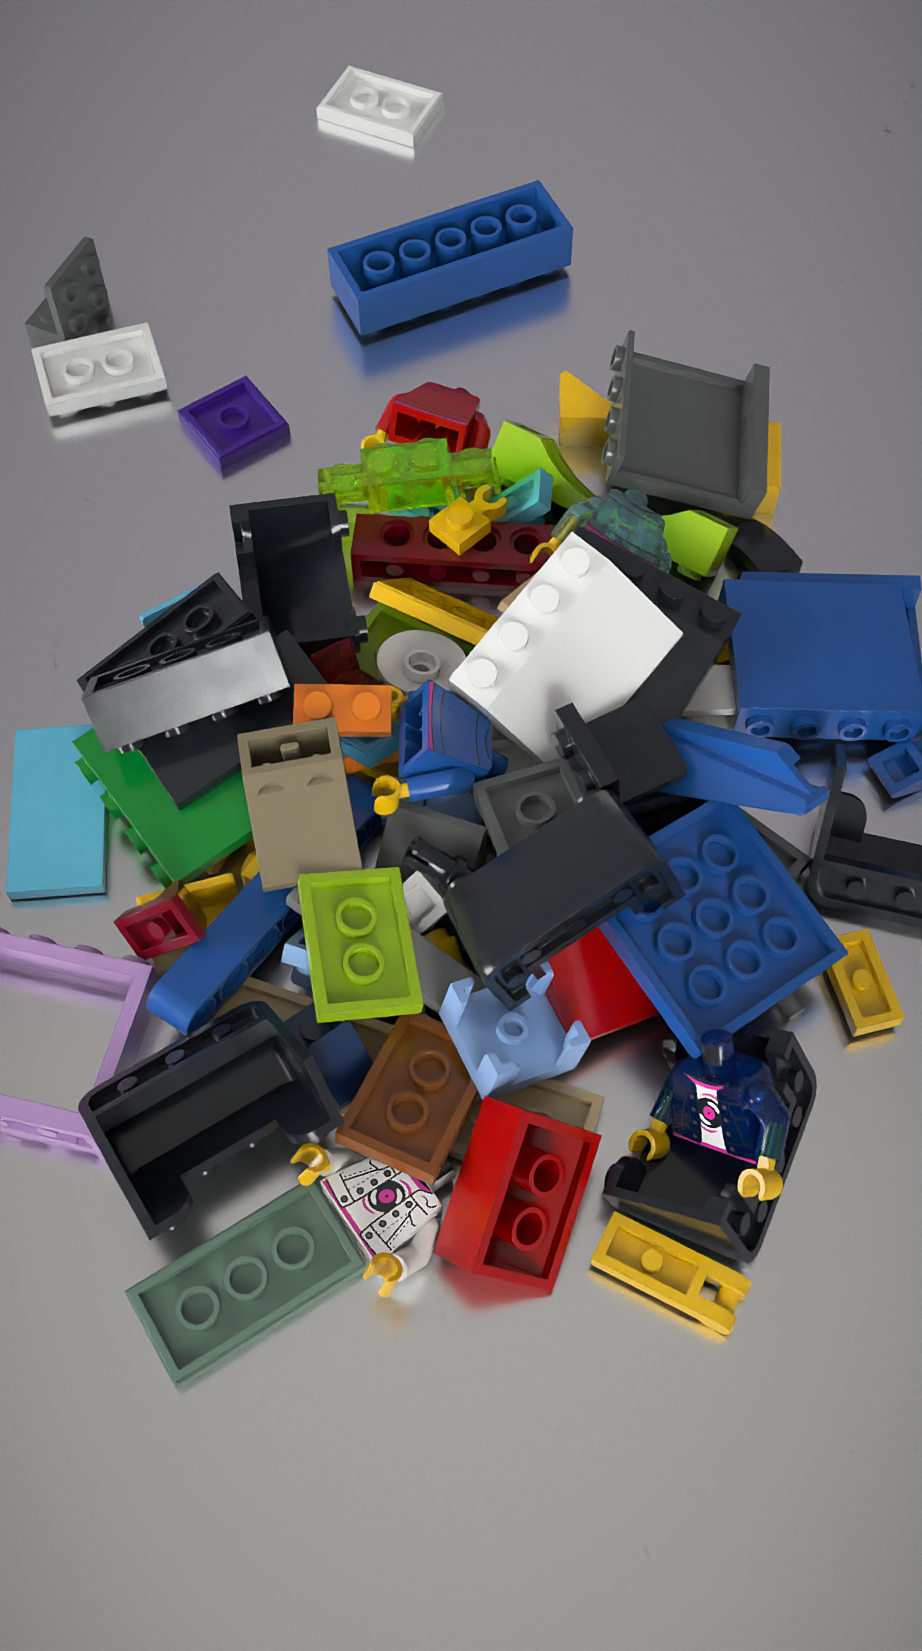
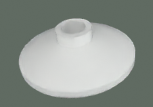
M410 630L397 633L384 641L377 653L376 667L382 680L387 685L399 688L403 695H409V691H416L428 679L451 691L448 679L465 660L466 655L454 641L444 635L425 630Z

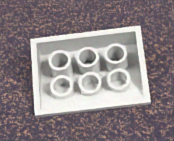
M571 532L448 680L451 691L456 693L463 702L486 716L492 726L541 764L561 758L551 737V733L556 731V709L573 702L582 719L587 723L626 705L683 636V632L609 559L575 533Z

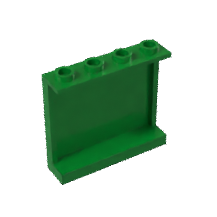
M94 728L72 741L81 755V758L74 763L90 785L99 781L106 790L99 797L116 820L124 815L132 826L124 832L140 855L148 850L153 855L157 863L150 868L165 889L178 879L183 884L189 883L253 838L242 771L187 807L179 810L138 749L127 753H119L116 748L104 753Z

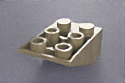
M332 717L237 734L242 777L263 891L267 892L297 886L299 874L363 870L336 718Z

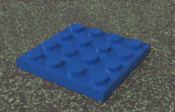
M708 801L649 836L650 840L669 864L685 896L664 910L659 902L654 899L642 901L640 903L644 910L637 915L629 906L598 926L693 1061L702 1055L701 1042L707 1047L716 1046L849 954L738 805Z

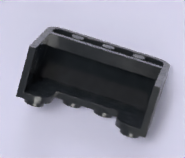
M251 1001L237 1006L94 1087L83 1096L78 1105V1110L149 1240L163 1232L179 1227L185 1221L187 1214L193 1206L192 1196L185 1183L195 1177L209 1174L219 1163L243 1149L256 1146L266 1135L280 1128L292 1143L316 1144L324 1140L331 1131L345 1124L313 1055L264 1001Z

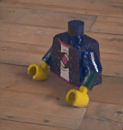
M722 1029L707 1031L701 1036L702 1055L696 1059L690 1055L687 1058H682L672 1068L649 1114L654 1117L648 1129L636 1130L629 1138V1150L632 1153L642 1151L647 1145L649 1138L651 1150L647 1156V1161L665 1156L670 1150V1139L665 1132L668 1125H670L675 1137L757 1166V1169H747L741 1173L738 1179L739 1193L743 1197H754L759 1193L760 1201L772 1200L779 1196L783 1189V1180L774 1169L775 1162H781L791 1119L790 1112L775 1090L769 1066L763 1060L735 1052L734 1039L731 1032Z

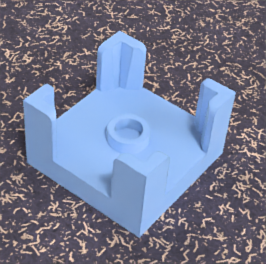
M548 961L541 964L546 972L545 976L537 980L532 974L527 980L526 987L532 997L511 1011L488 988L470 994L475 983L473 977L451 983L439 1015L482 1100L484 1096L496 1099L575 1069L591 1042L580 1020L574 1021L566 1034L544 994L554 976Z

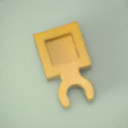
M485 484L476 490L474 500L470 503L460 496L429 520V531L460 556L491 532V521L502 518L507 511V499L503 496L495 503H488L491 499V486Z

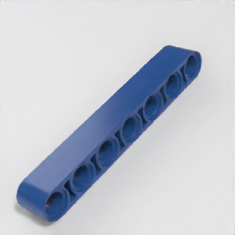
M350 774L347 776L359 851H361L383 826L382 815L374 811L375 799L380 796H372L373 785L355 774ZM258 872L207 927L206 936L200 941L193 943L155 984L147 999L146 1008L148 1011L184 1035H188L206 1025L302 917L286 905L287 895L295 886L264 892L260 872Z

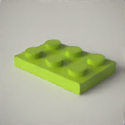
M399 867L299 874L297 886L317 1023L421 1013L424 1003Z

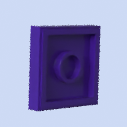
M247 376L177 410L179 421L220 470L290 435L287 421Z

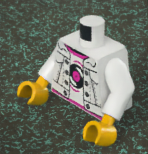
M306 1143L299 1148L290 1162L293 1164L303 1162L309 1166L298 1177L300 1184L308 1186L319 1175L326 1177L320 1181L323 1193L369 1263L363 1278L367 1280L369 1276L377 1275L379 1279H385L378 1294L383 1298L389 1297L398 1282L405 1280L424 1268L431 1258L441 1229L440 1221L443 1218L442 1205L434 1192L456 1178L451 1164L446 1159L432 1186L346 1147L323 1149L317 1144Z

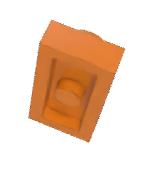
M294 684L293 724L335 717L340 737H392V685Z

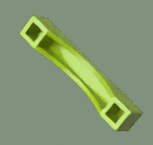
M504 420L485 465L486 469L497 474L495 481L508 488L542 468L553 476L552 508L556 503L569 509L566 516L570 517L573 514L580 520L579 523L584 525L589 524L592 521V517L601 524H603L602 520L611 524V526L634 539L631 541L643 546L642 550L639 551L640 553L660 562H663L666 557L679 564L678 572L695 580H700L702 576L710 577L717 575L739 529L702 510H687L667 516L637 514L634 521L625 519L619 513L618 507L595 495L575 476L563 459L555 439L520 422ZM644 519H646V520H648V521H650V522H652V523H654V524H656V525H658V526H655V525H653V524H651V523L649 524V522L645 521Z

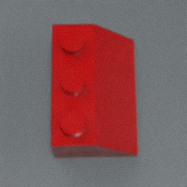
M484 1096L433 1253L473 1274L552 1292L602 1135Z

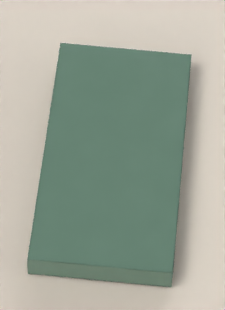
M315 1180L308 1186L298 1184L124 1292L175 1388L180 1390L361 1275L368 1266Z

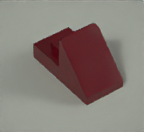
M180 879L175 880L154 900L126 910L113 921L135 954L144 960L198 942L206 936L207 918Z

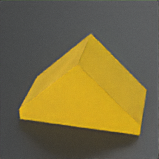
M566 370L560 374L559 446L604 447L610 436V433L604 432V425L612 404Z

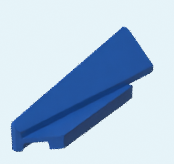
M673 717L662 724L687 764V775L684 779L656 792L799 816L809 813L829 799V791L824 785L821 787L811 785L794 766L800 759V756L788 743Z

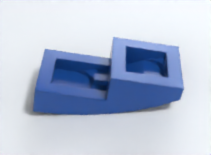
M910 738L898 742L868 758L869 765L891 798L901 797L922 790V738L914 742Z

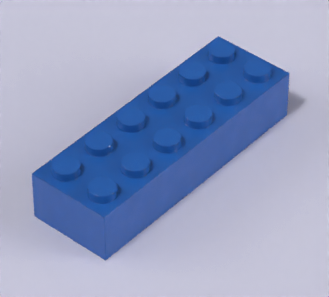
M540 180L328 248L330 282L340 302L362 336L571 265L573 227Z

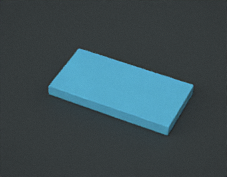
M92 724L15 730L6 894L10 900L106 893L108 809L99 797L106 790L99 781L90 785L74 763L81 758V755L72 743V741L94 728Z

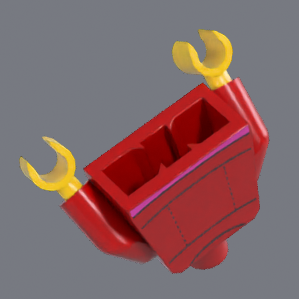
M426 382L410 392L393 396L375 426L377 433L366 436L361 442L364 460L367 461L369 456L376 452L374 459L377 467L384 466L389 459L385 445L388 439L389 441L458 464L464 461L466 466L458 469L456 473V486L459 492L460 485L463 482H472L474 484L472 497L474 498L476 490L480 487L481 475L478 471V466L481 467L484 464L491 438V430L487 419L483 413L479 412L481 400L477 396L471 395L464 388L452 389L434 382Z

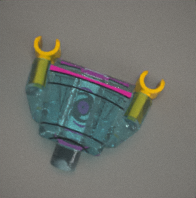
M611 489L604 499L594 496L573 504L550 532V535L553 536L548 543L539 544L530 556V563L540 552H545L551 557L571 532L574 533L579 526H582L668 574L672 567L671 555L666 539L663 537L665 521L662 516L646 507L648 498L642 491L637 489H630L625 493L618 489Z

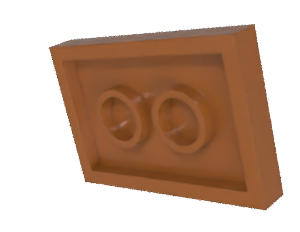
M421 1013L399 1015L343 1117L345 1124L338 1127L335 1132V1143L432 1186L479 1094L444 1023Z

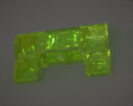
M424 438L417 442L394 445L382 443L375 447L360 449L361 464L350 465L341 463L330 468L318 469V493H335L338 510H342V504L367 501L371 514L449 505L456 500L455 487L462 498H466V489L479 488L485 484L493 486L495 494L502 492L499 469L491 448H467L461 452L450 453L447 438Z

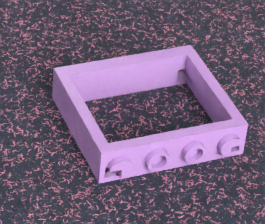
M0 927V960L129 988L93 1088L133 1066L152 1014L146 1008L150 992L159 981L154 967L146 960L137 956L125 955L122 959L106 956L100 950L91 946L77 945L74 949L57 945L55 941L42 935L33 934L29 938L11 935L7 930ZM0 1094L1 1130L101 1153L80 1112Z

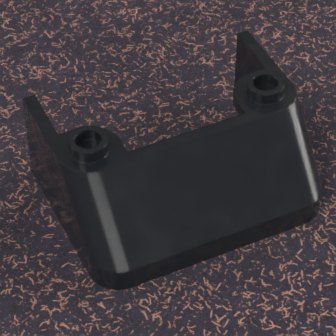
M835 744L825 787L829 791V799L819 806L811 860L807 874L809 895L816 903L824 907L922 928V845L864 833L867 821L866 808L860 798L854 794L841 791L847 770L845 745Z

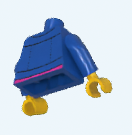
M429 679L416 691H409V695L403 696L399 688L392 686V723L400 719L398 776L407 779V782L400 784L396 778L388 775L380 776L374 782L372 796H380L374 802V811L377 814L390 815L394 813L398 808L399 799L410 797L411 802L448 795H463L473 788L472 783L479 782L483 778L489 779L505 774L508 767V758L491 749V723L486 716L463 702L456 693L444 689Z

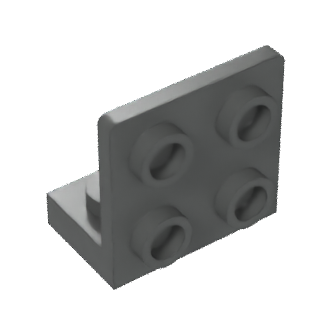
M85 236L45 284L46 298L25 322L28 335L52 344L76 339L84 333L86 326L95 314L105 306L108 292L92 238Z

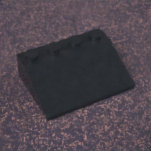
M579 526L574 533L609 559L683 632V636L628 701V703L639 699L646 701L661 725L673 717L681 718L725 649L742 614L599 535Z

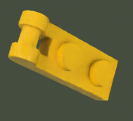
M616 1211L613 1212L590 1261L591 1265L695 1317L710 1329L724 1335L731 1334L737 1317L733 1314L739 1300L746 1299L752 1282L742 1274ZM704 1281L715 1285L719 1289L714 1302L698 1295Z

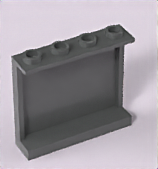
M629 330L623 345L615 346L610 361V370L615 371V375L612 377L608 388L607 401H611L612 406L607 413L604 425V432L610 433V436L605 443L601 458V464L607 465L606 484L751 519L767 494L770 367L754 363L745 381L634 352L635 331Z

